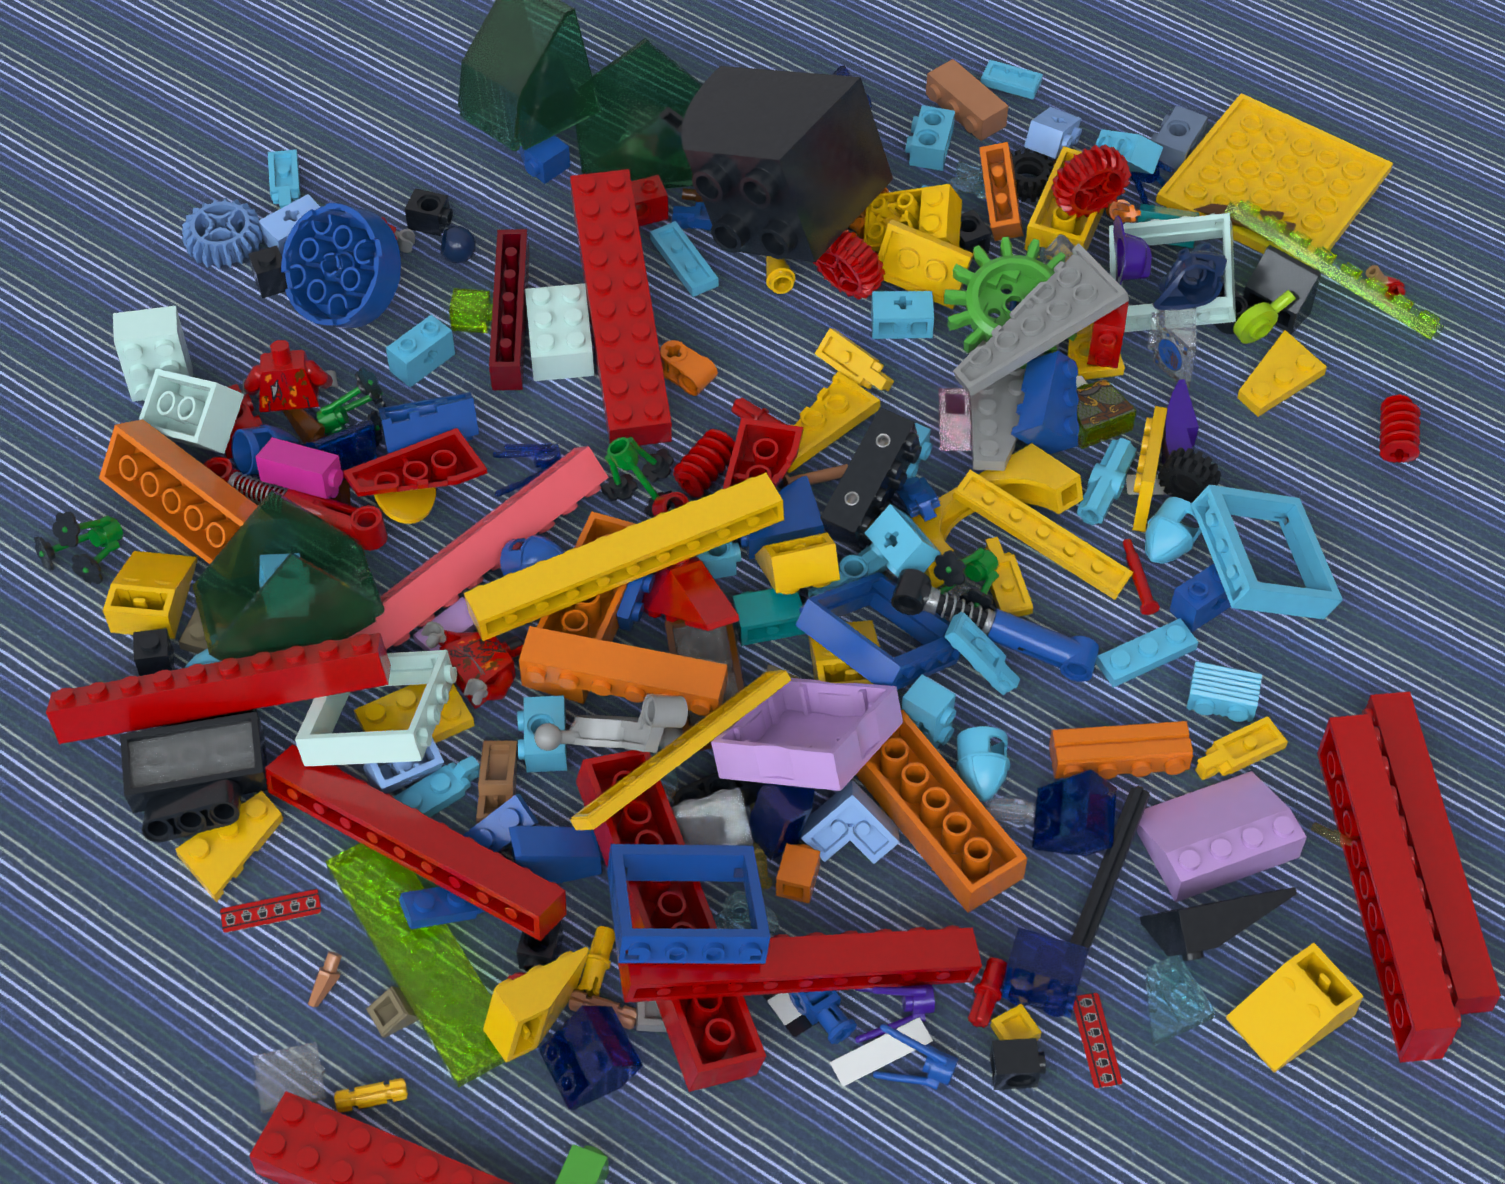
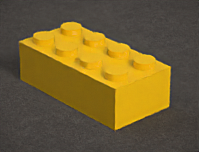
M1062 147L1027 225L1024 250L1028 251L1031 241L1037 239L1039 240L1040 255L1053 258L1062 252L1066 255L1065 262L1073 255L1072 249L1078 243L1086 251L1088 250L1105 208L1101 209L1099 214L1093 212L1089 217L1082 215L1076 218V214L1069 216L1062 208H1059L1051 189L1054 185L1052 179L1058 176L1057 170L1065 166L1064 161H1070L1074 158V154L1078 155L1082 151Z

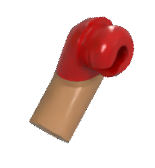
M1372 265L1366 270L1367 278L1379 294L1390 296L1395 301L1405 296L1404 283L1399 279L1384 275L1376 265Z

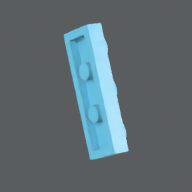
M676 221L650 231V240L692 297L719 286V278Z
M1179 618L1098 655L1096 664L1112 687H1116L1196 650L1198 641L1182 619Z

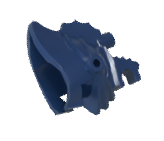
M1209 241L1197 245L1192 252L1188 248L1180 250L1177 253V260L1172 264L1170 271H1168L1158 285V291L1161 295L1152 305L1157 310H1184L1200 307L1212 302L1220 294L1224 284L1223 274L1227 258L1222 254L1216 253Z

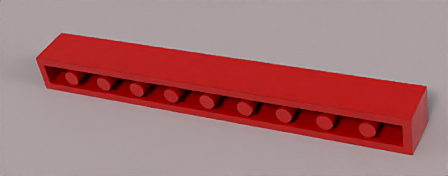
M380 633L359 634L353 638L336 641L326 640L320 644L303 647L293 646L287 650L270 653L260 652L254 656L237 659L227 658L221 662L204 665L194 664L188 668L171 671L161 670L155 674L138 677L128 676L122 680L105 683L95 682L89 686L78 688H62L51 693L46 714L59 744L385 686L389 684L391 664Z
M1411 692L1370 695L1366 708L1362 710V715L1370 714L1373 726L1378 727L1380 731V751L1382 756L1387 757L1389 763L1388 779L1390 786H1395L1398 802L1396 807L1398 814L1403 816L1406 822L1405 838L1407 845L1411 846L1414 850V870L1416 877L1422 879L1424 886L1423 902L1425 909H1430L1432 913L1434 940L1439 941L1442 948L1441 965L1443 972L1447 973L1451 979L1452 992L1450 996L1453 1007L1457 1006L1460 1014L1493 1011L1501 996Z
M293 744L265 767L267 788L270 794L539 941L567 915L566 890L562 889L557 883L547 881L534 874L527 867L519 866L506 859L502 854L489 850L478 844L474 839L461 835L450 829L446 824L431 819L422 814L418 809L401 803L390 794L373 788L364 780L357 779L343 772L335 765L304 766L298 747Z
M951 925L942 929L926 930L924 927H915L908 931L880 929L874 933L845 931L835 935H824L820 932H814L806 936L796 937L778 934L770 938L765 964L618 963L625 1003L867 989L874 987L970 983L981 969L982 963L973 927L960 928L959 926Z

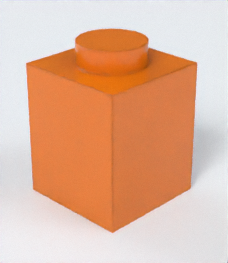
M786 843L776 877V896L810 904L820 869V851L814 850L805 844L792 845Z

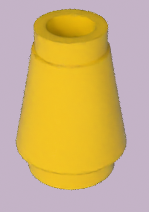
M767 256L766 284L768 288L777 294L789 292L794 286L795 274L785 259Z

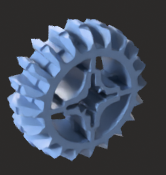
M227 198L222 202H217L214 199L211 204L203 202L202 208H193V213L186 215V223L182 224V240L184 246H186L187 253L190 257H194L197 264L203 262L207 268L213 264L218 269L222 265H228L231 268L232 263L235 262L242 264L243 258H249V253L259 251V244L262 243L263 235L259 226L258 214L255 212V209L249 207L248 203L241 204L238 199L230 202Z

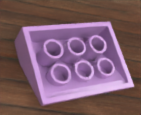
M1252 771L1148 807L1144 810L1137 828L1141 841L1175 902L1297 859L1301 855L1307 838L1291 809Z

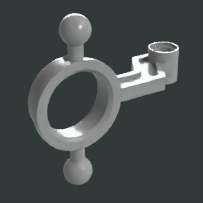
M647 694L643 701L639 718L576 715L569 730H560L551 723L539 726L534 735L535 743L540 749L545 751L554 750L560 744H573L657 752L659 746L665 748L683 734L681 728L685 725L688 716L687 702L683 696Z

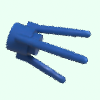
M886 1024L880 1025V1029L883 1032L927 1056L922 1071L928 1073V1077L875 1071L873 1073L874 1078L925 1085L937 1090L939 1083L949 1085L959 1058L942 1052L930 1044L923 1045Z

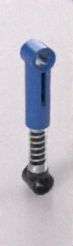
M905 569L900 572L891 598V604L897 611L907 615H917L924 610L933 615L937 612L941 614V618L944 616L950 617L949 621L952 620L954 615L964 612L992 642L1058 667L1061 673L1070 680L1084 682L1092 678L1099 645L1091 638L1085 636H1073L1070 638L997 608L994 612L991 609L984 611L981 605L974 607L973 602L966 604L964 599L958 601L955 595L948 597L947 592L941 594L940 589L933 588L930 578L920 570Z

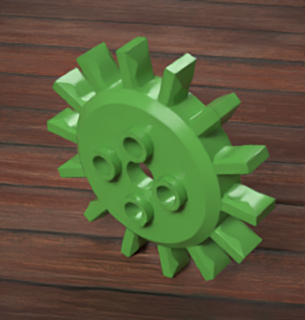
M1002 237L1000 246L1002 257L991 260L979 245L974 247L973 258L980 267L975 273L956 264L953 268V278L968 286L967 291L945 289L944 304L966 306V311L949 316L947 324L949 331L971 325L974 331L964 340L963 350L969 353L983 340L987 342L992 337L991 332L998 325L1003 326L1011 318L1009 314L1011 311L1006 308V304L1011 301L1021 302L1040 282L1047 281L1055 273L1054 268L1060 261L1065 262L1066 255L1064 253H1058L1047 264H1044L1037 260L1040 251L1039 240L1033 239L1028 246L1026 256L1013 255L1009 237ZM1003 289H1009L1012 292L1010 294H1004L1001 291ZM991 313H996L999 315V317L993 318L989 315ZM1075 333L1067 339L1074 341L1077 337V333ZM1056 345L1044 352V354L1056 352ZM1027 363L1021 366L1020 368L1026 369Z

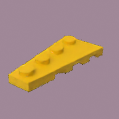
M838 371L832 378L833 383L828 388L823 387L817 394V400L810 408L806 406L800 413V419L793 425L803 427L804 431L797 458L787 472L791 473L877 412L881 407L880 399Z
M1155 406L1153 418H1146L1133 492L1139 493L1132 529L1134 531L1145 532L1167 414V408Z

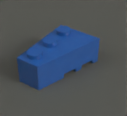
M1056 351L1027 362L1021 388L1025 396L1023 403L1017 405L1016 413L1020 415L1018 426L1012 428L1011 435L1028 445L1033 443L1049 455L1078 446L1079 423L1077 421V405L1079 398L1076 386V377L1078 375L1076 361L1062 352Z
M471 392L378 408L387 454L458 428L466 441L472 440L474 435L479 434L474 399Z

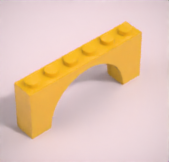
M1033 443L1012 454L1005 471L985 470L979 474L1023 503L1041 506L1057 514H1061L1083 500L1080 474ZM956 488L938 498L941 506L934 508L937 517L924 521L921 515L911 518L942 555L948 550L954 551L945 542L950 531L962 519L975 512L952 497ZM934 561L924 573L930 578L933 588H938L944 584V580H939L935 576L934 568L937 564Z

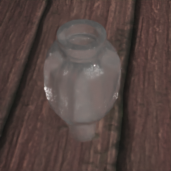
M995 796L987 803H982L1001 827L1022 828L1027 823H1034L1035 803L1028 802L1022 796Z

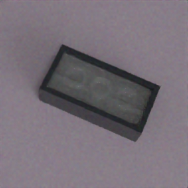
M257 712L120 734L124 796L133 813L145 811L146 803L153 797L218 780L228 779L238 783L241 787L242 795L268 790L265 767L267 766L265 736Z

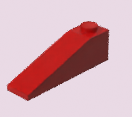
M741 417L723 489L767 473L776 488L797 458L804 431L803 427Z
M458 428L343 471V476L358 497L457 485L487 474L486 466Z
M697 556L657 571L651 592H645L641 602L644 603V612L649 617L657 618L664 614L669 622H675L678 619L684 620L686 626L706 631L739 621L738 613Z

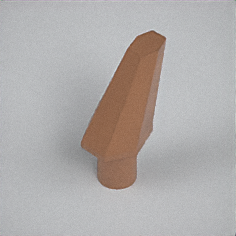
M328 951L324 966L319 968L309 998V1006L318 1007L340 978V973L337 969L342 955Z

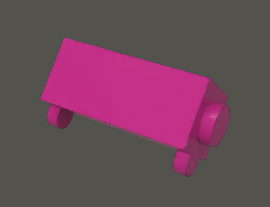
M272 437L255 456L260 481L324 499L328 497L336 498L338 495V487L343 480L339 455Z

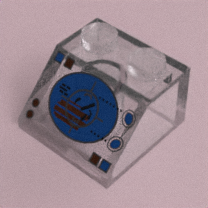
M1196 307L1184 310H1157V312H1152L1150 330L1154 332H1148L1147 349L1153 350V363L1176 382L1185 379L1187 388H1190L1196 354Z

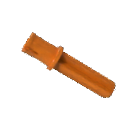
M1118 199L1117 202H1112L1106 208V214L1113 221L1119 215L1122 223L1136 222V216H1141L1140 209H1136L1134 205L1124 199Z

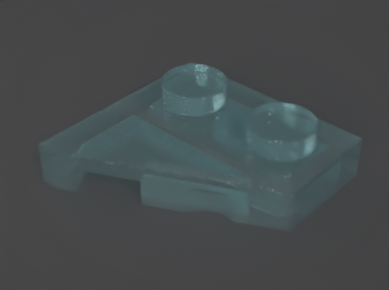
M1179 955L1171 956L1147 967L1145 975L1151 1041L1154 1046L1215 1017V1009Z

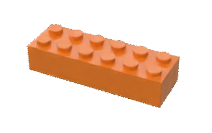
M145 420L115 424L99 479L228 579L256 572L260 555L263 553L274 518Z
M591 511L574 548L593 542L599 537L608 536L623 530L635 523ZM627 584L542 617L537 627L612 642L619 628L616 614ZM521 677V683L524 687L554 696L564 695L565 699L582 704L585 703L590 692L578 688L573 690L565 689L558 684L548 682L534 683Z
M901 710L903 723L858 771L856 776L962 907L969 913L1024 879L1027 857L905 711Z

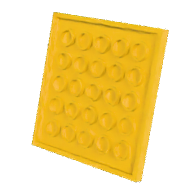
M1241 93L1157 193L1156 203L1167 208L1198 212L1193 209L1209 204L1284 212L1283 221L1296 223L1293 235L1278 232L1277 238L1272 239L1266 235L1232 224L1233 240L1264 254L1269 245H1272L1316 270L1391 172L1393 163ZM1198 212L1199 216H1206V214Z

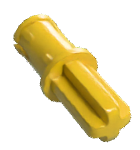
M599 926L596 929L582 977L577 987L578 990H586L588 997L600 995L605 972L611 967L609 958L615 941V932L610 927Z

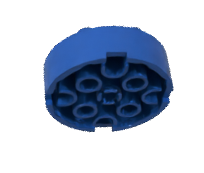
M328 203L326 206L316 210H309L296 222L288 235L283 249L281 272L285 273L288 287V289H285L286 295L292 306L301 316L316 324L341 328H358L371 323L389 306L401 278L400 250L393 231L379 215L367 209L338 203Z

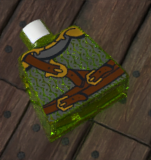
M1083 376L1076 377L1079 398L1077 405V421L1079 423L1078 445L1081 449L1133 430L1137 410L1107 380L1102 379L1088 384Z

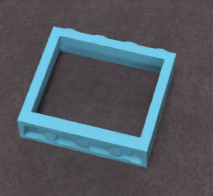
M1208 485L1191 504L1231 608L1325 619L1343 601L1300 498ZM1231 515L1279 522L1306 588L1258 582Z

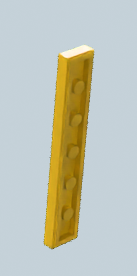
M971 469L952 495L957 501L1116 600L1133 574V571Z

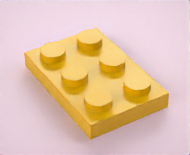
M893 219L888 223L878 253V260L883 263L882 268L885 271L884 281L907 291H932L933 302L952 310L956 305L944 304L945 289L962 290L964 284L953 278V268L958 264L969 270L973 259V253Z
M427 684L406 686L354 709L355 717L363 732L408 730ZM452 684L449 691L448 702L444 704L441 711L440 723L435 726L432 734L435 743L475 726L474 718L454 684Z

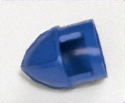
M263 424L259 427L235 431L232 438V456L237 470L243 475H258L259 471L255 456L272 437L299 445L301 443L285 430Z
M532 535L527 539H512L502 549L500 557L501 570L505 576L530 567L539 561L548 560L563 554L565 551L555 541L541 535ZM516 543L522 544L520 549H512Z

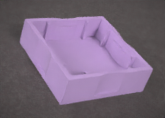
M791 678L789 683L711 742L719 778L841 791L903 723L897 687L862 683H830L820 680Z

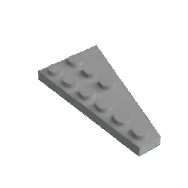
M1078 243L1072 249L1073 255L1066 262L1060 261L1054 268L1055 273L1047 281L1040 282L1009 313L1011 318L1003 326L998 325L991 332L992 337L983 346H977L953 370L956 380L970 396L975 395L1128 302L1127 291Z
M983 340L978 346H983L986 341ZM1019 367L975 395L970 396L973 470L1005 471L1017 438L1011 435L1012 428L1018 426L1020 415L1016 413L1017 405L1023 403L1025 396L1021 388L1026 369Z

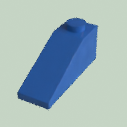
M510 103L508 105L510 127L525 169L532 177H536L546 184L571 167L569 146L514 103Z

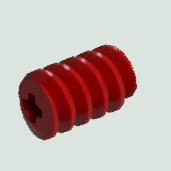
M1398 394L1387 397L1380 406L1381 432L1379 436V456L1383 460L1393 463L1413 461L1420 454V408L1408 396Z
M707 430L703 438L697 441L695 446L690 449L688 454L674 468L673 475L680 488L694 498H701L704 490H708L711 482L716 481L719 477L718 473H723L726 469L725 465H729L735 444L733 439L720 430Z

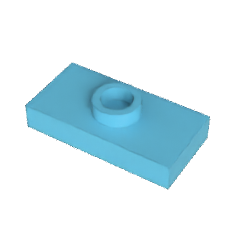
M989 60L980 82L989 88L1034 99L1042 82L1043 74Z

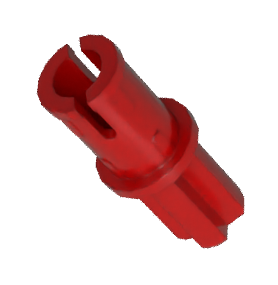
M744 398L736 399L731 408L732 413L740 418L785 424L770 415L768 409H760Z
M988 958L981 981L974 987L976 996L968 1015V1021L977 1028L988 1026L995 1004L1002 998L1000 989L1006 972L1009 969V965L1002 959Z

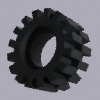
M1025 149L1024 153L1017 150L1015 151V156L1012 154L1018 197H1021V202H1026L1027 198H1030L1031 202H1036L1037 197L1040 199L1053 170L1052 159L1047 160L1048 156L1044 154L1039 156V153L1036 151L1030 153V149ZM1029 173L1037 177L1026 178L1020 176L1019 174Z
M1178 448L1177 451L1173 450L1168 455L1158 474V479H1160V487H1165L1163 491L1166 494L1171 492L1173 494L1171 497L1182 498L1193 503L1208 485H1218L1221 472L1217 471L1218 465L1216 463L1210 464L1212 459L1209 456L1206 458L1202 457L1203 452L1198 451L1195 454L1192 448H1187L1186 452L1183 448Z

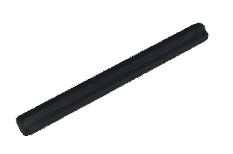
M1137 786L1130 789L1065 953L1064 963L1073 969L1082 968L1085 964L1148 803L1150 793L1144 790L1143 787Z

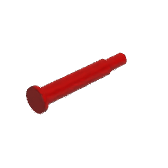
M1125 539L1122 544L1127 555L1126 560L1129 569L1133 571L1132 578L1142 604L1140 612L1143 615L1154 614L1160 608L1159 603L1153 599L1139 555L1135 552L1132 540Z

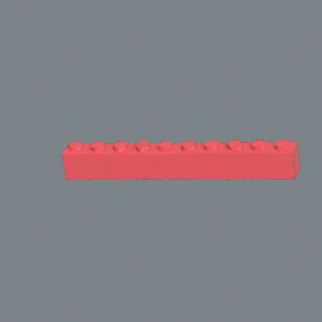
M577 447L563 456L333 633L336 638L342 640L353 638L359 634L380 633L386 650L392 645L396 647L407 641L411 636L409 632L415 627H423L428 622H431L435 618L434 613L441 607L447 608L460 599L458 594L464 589L476 587L484 580L482 575L490 569L494 571L500 568L501 552L507 542L512 539H527L529 536L548 531L555 525L554 520L561 514L564 516L571 513L579 506L577 502L584 496L588 498L602 488L600 484L609 477L590 447ZM518 542L513 545L512 549H520L522 544Z

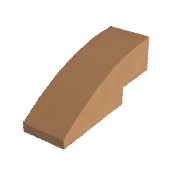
M483 741L478 781L477 824L516 795L517 741Z

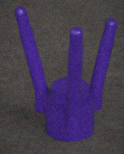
M931 984L855 989L858 992L901 995L904 1012H910L911 1015L887 1024L893 1029H897L919 1017L922 1022H925V1014L934 1013L935 997ZM879 1027L856 1036L855 1042L861 1043L886 1033Z

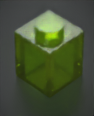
M453 289L449 308L452 331L488 333L489 323L492 321L493 308L490 291Z

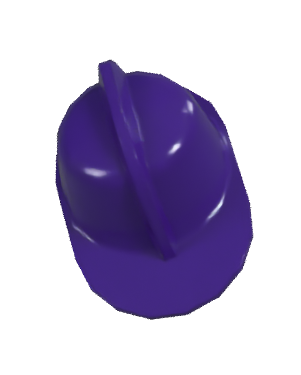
M1117 215L1113 228L1117 262L1116 281L1121 285L1122 281L1148 278L1151 274V249L1142 238L1124 233L1121 217Z

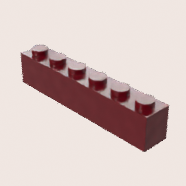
M527 229L497 230L489 357L492 390H523L527 317L525 289L528 288L530 258Z

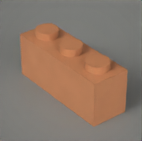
M954 59L927 73L926 95L929 99L936 102L943 109L954 110L955 120L977 139L982 141L1006 127L1009 106Z

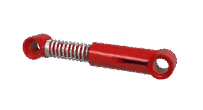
M214 457L203 464L255 504L277 510L284 517L356 540L358 546L363 550H377L387 542L388 533L381 511L375 506L367 505L357 508L330 498L324 499L266 483L256 477L252 478V476H247V474L243 475L239 470L234 469L230 460L225 457Z

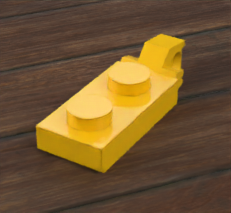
M829 328L815 355L859 386L871 389L874 385L880 390L889 391L894 380L881 372L884 365L839 331Z
M998 537L986 539V548L984 549L991 551L997 557L999 564L996 570L999 577L990 587L997 609L1017 617L1032 614L1033 604L1015 555H1011L1010 552H1003Z
M1267 716L1214 741L1212 747L1206 750V756L1198 759L1195 771L1202 780L1215 776L1218 772L1222 776L1233 774L1285 749L1288 741Z

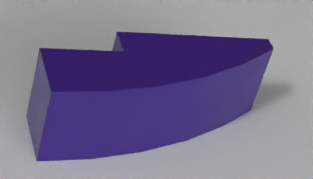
M1185 379L1178 380L1168 404L1161 443L1163 464L1173 450L1177 451L1178 448H1183L1186 452L1187 448L1195 446L1199 426Z

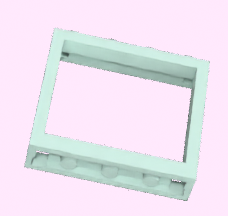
M1212 213L1196 217L1182 216L1177 219H1153L1148 222H1125L1123 224L1124 233L1142 238L1148 246L1223 238V255L1227 258L1224 271L1225 296L1216 297V299L1206 305L1184 310H1157L1153 307V303L1128 306L1124 332L1236 322L1233 228L1230 213ZM1114 225L1109 226L1110 275L1116 280L1117 262L1113 236Z
M448 651L387 653L391 668L389 684L385 686L427 684L408 730L332 733L350 692L314 698L295 738L304 766L422 761L427 747L431 745L435 726L440 723L441 711L444 704L448 702L451 686L457 679V669L452 667Z

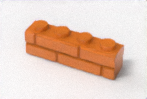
M1187 721L1052 730L1049 751L1054 778H1064L1066 781L1075 782L1089 776H1098L1100 779H1112L1118 774H1132L1135 777H1144L1151 772L1163 771L1169 775L1180 774L1190 769L1193 758V748L1189 738Z

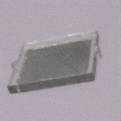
M317 1042L253 1056L256 1080L253 1082V1085L259 1093L262 1114L274 1111L285 1091L312 1102L326 1099L322 1076L326 1071L324 1066L320 1064Z

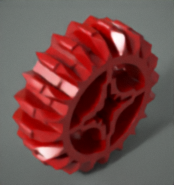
M1105 144L1099 148L1097 145H1094L1090 150L1084 148L1082 153L1074 154V158L1070 161H1064L1065 166L1058 169V176L1052 179L1054 185L1051 189L1055 202L1069 216L1076 214V218L1082 215L1089 217L1093 212L1099 214L1101 209L1108 208L1109 204L1118 201L1117 197L1125 193L1124 188L1130 184V167L1125 157L1114 147L1109 148Z
M848 229L841 234L816 262H813L817 266V271L822 273L824 279L828 280L831 286H835L839 292H845L848 297L853 296L859 300L861 298L866 299L869 295H872V291H876L881 286L884 280L883 276L885 275V271L882 268L883 263L878 260L879 256L873 252L872 246L867 245L864 242V238L860 239L855 232L850 233Z

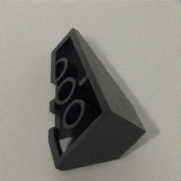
M1295 887L1237 897L1233 898V900L1201 904L1200 906L1140 916L1143 927L1167 956L1182 955L1183 961L1204 958V950L1219 947L1295 896L1297 892Z

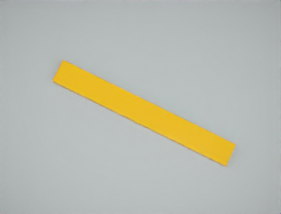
M776 670L762 674L573 815L570 821L575 830H594L789 683L791 678L787 671Z

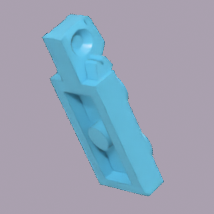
M297 149L268 152L271 200L273 204H279L280 208H283L301 197Z
M964 612L954 615L944 636L951 646L957 649L971 663L972 667L980 672L991 686L1002 695L1017 688L1020 678L1006 665V655Z
M473 756L458 762L457 765L452 762L397 794L394 798L431 817L466 795L465 791L471 787L470 782L479 777L480 764Z

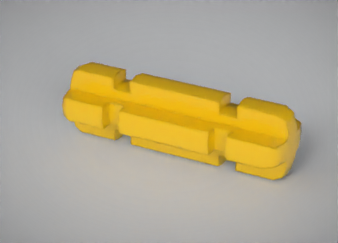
M403 1078L389 1080L390 1084L384 1085L383 1081L354 1087L355 1091L351 1092L349 1088L338 1090L334 1093L336 1109L342 1113L352 1111L353 1106H358V1109L386 1104L388 1099H393V1102L405 1100L408 1096L406 1082Z

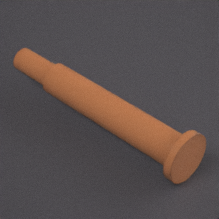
M848 464L792 477L786 474L783 477V484L786 487L802 476L808 477L810 485L842 478Z

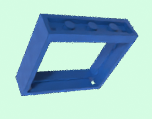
M881 572L862 577L859 580L845 583L840 587L809 597L805 605L800 607L799 612L801 614L795 625L875 685L896 686L897 690L916 682L921 674L927 677L957 664L961 653L953 648L944 637L950 622L941 618L936 612L933 615L924 610L917 615H907L897 611L891 604L896 583ZM870 605L923 644V646L893 658L839 617Z
M610 845L607 874L618 963H766L770 932L753 846ZM626 881L743 882L752 929L632 928Z

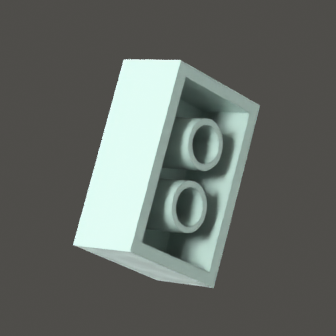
M585 283L526 288L525 295L533 380L542 381L594 376L593 350Z
M176 306L113 313L114 344L132 402L146 400L156 369L193 377V367Z
M156 369L139 420H145L171 441L224 454L244 394L216 382Z

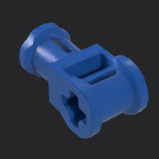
M835 990L788 993L793 1005L800 1014L806 1016L812 1025L818 1022L827 1032L828 1041L831 1044L842 1042L856 1029L857 1023L854 1019H848L840 1009L841 997Z

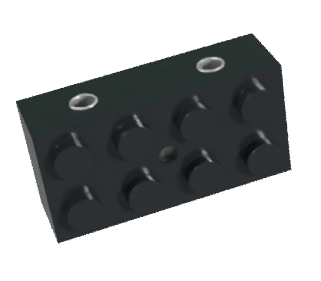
M882 407L879 408L820 517L826 533L828 532L834 541L858 552L863 551L866 545L869 546L873 543L865 534L866 530L890 504H893L891 499L896 490L900 491L903 488L907 479L906 471L910 463L915 464L921 454L922 447L920 446L915 422Z

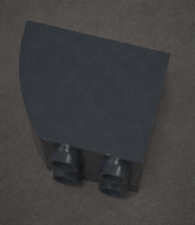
M720 66L695 94L687 108L682 123V146L693 174L692 183L694 189L701 196L712 224L711 234L714 241L720 246L721 250L727 252H742L771 256L776 259L786 258L816 262L893 180L861 77Z

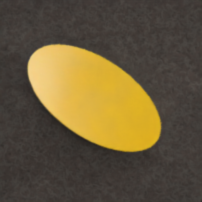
M436 487L375 494L374 497L381 510L388 517L400 523L412 524L423 520L431 512L435 502Z

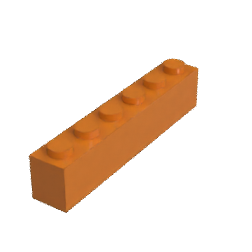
M529 626L519 658L521 677L534 683L548 682L558 684L565 689L573 690L578 688L592 691L600 696L614 695L624 697L635 703L644 701L647 694L683 696L687 702L688 710L700 716H707L722 705L728 683L727 664Z

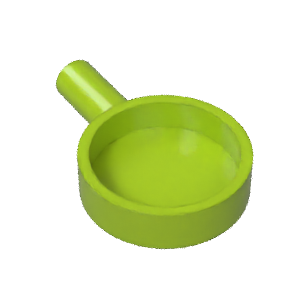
M1287 290L1271 304L1262 302L1252 306L1234 324V334L1244 344L1252 343L1265 337L1276 324L1278 313L1296 298Z

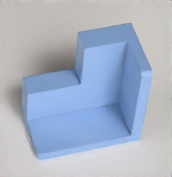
M853 780L849 781L841 791L835 793L801 824V839L814 850L820 851V858L824 862L849 841L873 864L900 843L897 825Z

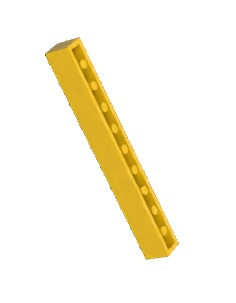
M767 473L750 477L744 482L726 489H720L714 494L696 501H690L681 507L660 513L651 519L630 525L608 536L599 537L593 542L578 548L569 549L563 554L548 560L539 561L530 567L515 573H509L485 585L476 586L464 593L468 613L482 641H485L784 520L783 499Z

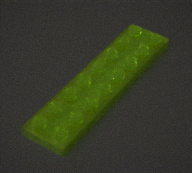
M1252 201L1230 202L1224 213H1230V216L1429 340L1438 337L1444 326L1439 323L1440 317L1426 309L1425 311H1418L1413 307L1414 301L1400 293L1395 296L1387 291L1389 286L1376 278L1368 280L1361 275L1363 270L1350 262L1342 264L1337 261L1338 255L1324 246L1316 248L1310 243L1313 239L1300 231L1290 232L1285 229L1287 226L1286 222L1274 215L1271 217L1268 215L1264 216L1260 213L1262 208Z
M362 843L326 860L327 869L398 988H400L457 1087L463 1086L504 1063V1059L483 1031L492 997L447 924L417 929L409 928L399 898L403 892L424 889L415 872Z

